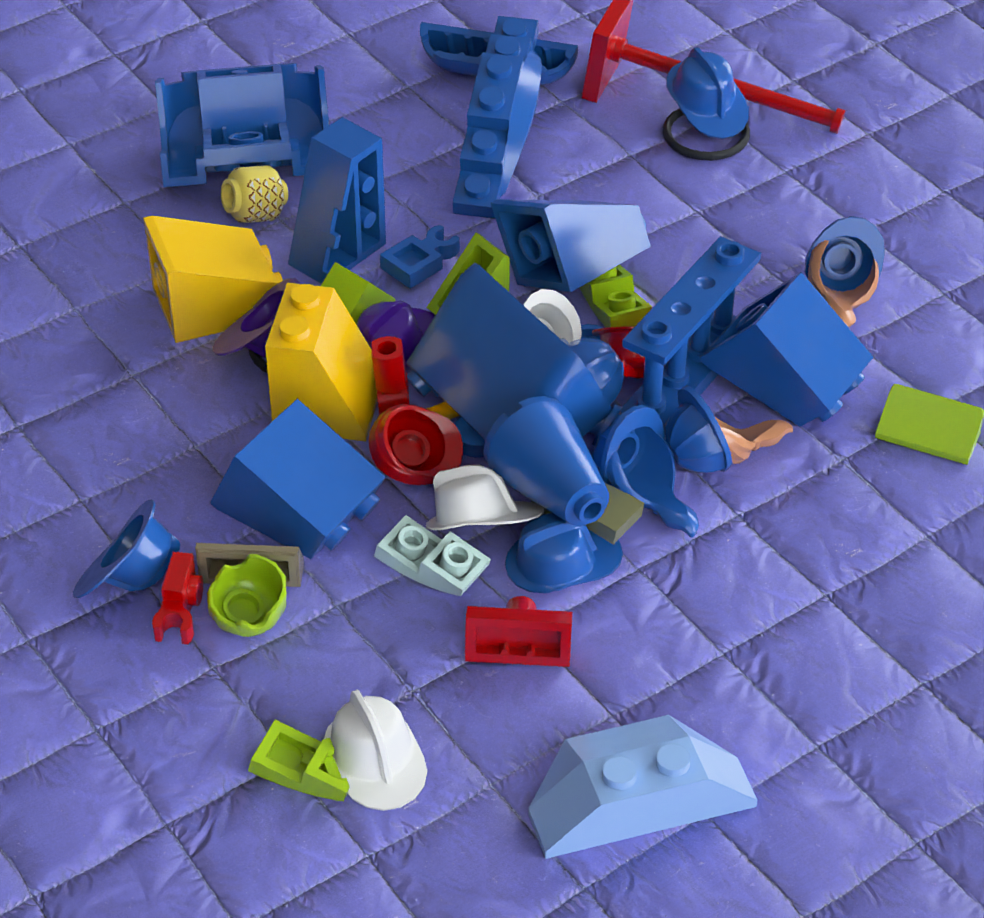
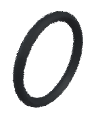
M680 108L673 111L663 124V136L667 144L679 154L698 160L712 161L731 157L739 153L747 145L750 138V128L746 123L741 131L740 140L733 147L714 152L697 151L682 146L672 136L671 127L673 123L684 115Z

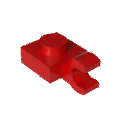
M173 552L161 588L163 601L159 611L153 617L152 626L155 641L162 642L164 632L167 629L178 627L180 628L182 644L188 645L194 637L193 620L190 612L192 606H199L201 603L203 576L196 575L193 553Z

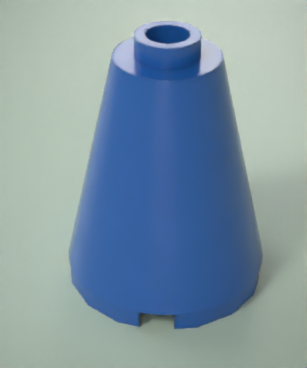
M538 396L519 402L518 404L522 408L510 417L503 413L495 421L486 436L483 455L489 468L500 475L507 486L573 526H584L598 520L608 505L609 492L570 411L557 399Z

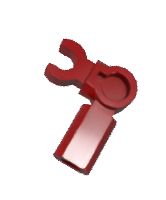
M393 336L377 338L372 341V361L380 415L392 406L410 404L402 339Z

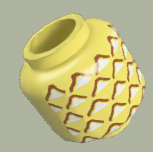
M271 166L234 168L221 186V202L224 210L240 223L273 221L280 215L283 205L288 201L287 184Z

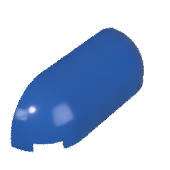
M421 22V42L432 62L449 72L477 76L482 52L486 53L490 34H494L493 32ZM537 39L534 51L541 58V85L556 82L571 70L578 57V45Z

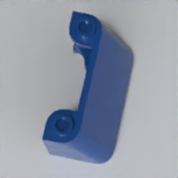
M477 263L472 264L460 275L406 362L411 370L407 374L408 381L423 397L429 392L436 398L440 396L484 440H486V436L495 421L503 413L510 417L522 408L518 403L527 398L547 396L557 399L570 411L582 437L612 411L592 373L578 355Z

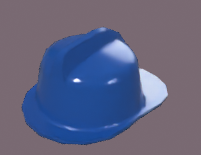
M695 47L690 51L687 58L673 66L666 77V87L689 123L698 132L708 137L724 139L733 137L744 129L749 119V107L745 97L734 82L732 68L721 55L713 52H704L700 48Z
M147 500L139 506L122 528L117 538L84 572L73 590L74 598H81L89 594L103 582L128 591L144 590L156 584L164 576L172 553L179 552L180 542L153 517L156 506L154 500Z
M548 513L530 520L522 529L519 540L507 552L505 568L509 579L517 587L533 593H550L611 575L621 565L623 550L619 540L611 544L589 530L586 525L573 526L555 514Z

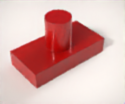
M526 596L511 598L506 604V608L467 606L465 661L570 667L573 612L537 610L535 602Z

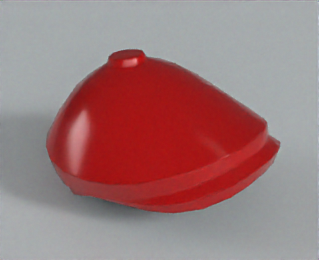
M400 404L386 409L377 417L369 434V450L377 468L390 478L405 484H433L434 476L439 471L460 467L462 463L463 442L457 426L447 417L417 405Z

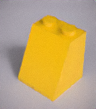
M159 216L143 217L152 287L175 343L224 332L251 310L267 291L283 281L280 272H272L273 266L269 249L266 244L260 246L252 229Z
M287 283L265 345L272 421L296 399H299L341 438L366 442L378 402L372 350L334 288L311 284Z

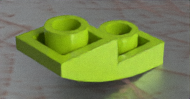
M620 264L579 287L590 308L606 328L636 326L652 309L648 302L634 292L633 275Z

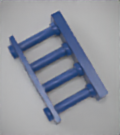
M720 236L622 340V347L644 356L645 363L643 384L622 406V413L634 406L645 405L658 412L666 435L668 419L679 406L677 391L687 385L701 395L719 374L706 367L699 358L735 319L736 316L733 315L735 288L761 260V252Z

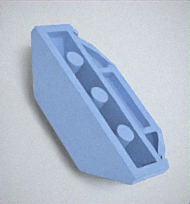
M670 715L565 739L529 806L528 815L544 857L547 859L754 808L757 806V798L736 756Z

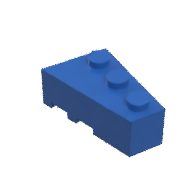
M341 117L311 137L288 265L320 284L323 283L335 262L350 270L386 244L382 138L344 117Z

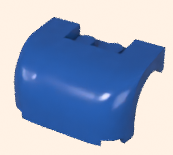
M296 63L181 72L182 81L165 84L164 78H158L155 81L161 137L162 151H160L163 187L207 184L206 173L232 171L237 167H278L291 165L293 176L304 175L311 137L329 126L324 67L321 65L314 66L315 72L297 71Z

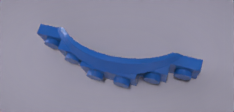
M498 16L494 34H490L486 53L482 52L467 112V130L460 155V173L452 202L453 214L495 219L490 203L500 199L506 193L527 140L537 107L542 70L541 58L534 51L539 33L538 20Z

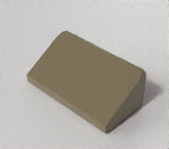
M196 543L195 551L198 574L203 576V583L211 584L223 565L234 566L245 561L249 554H258L276 562L286 576V587H301L304 556L299 547Z

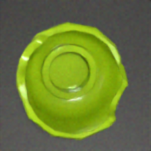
M249 554L245 561L234 566L225 564L221 567L207 591L208 613L224 632L243 637L263 634L275 626L285 611L286 576L276 562L258 554Z

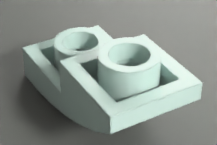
M407 515L379 542L374 554L375 558L399 573L433 589L457 596H462L491 561L489 557L451 531L441 539Z

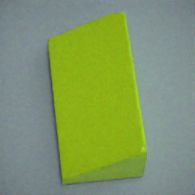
M893 384L888 394L875 438L968 465L981 433L984 409L900 384Z

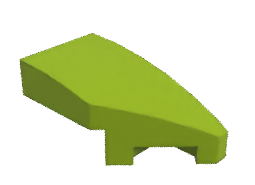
M276 719L254 753L248 768L249 772L281 786L336 801H344L350 788L347 778L341 777L333 757L335 749L330 738L319 741Z

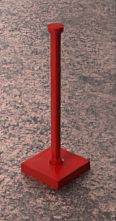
M613 0L594 30L582 99L597 103L622 59L666 74L669 73L673 66L681 62L627 44L628 39L626 37L634 0ZM733 78L745 100L830 127V132L838 134L846 112L844 109L837 108L836 111Z

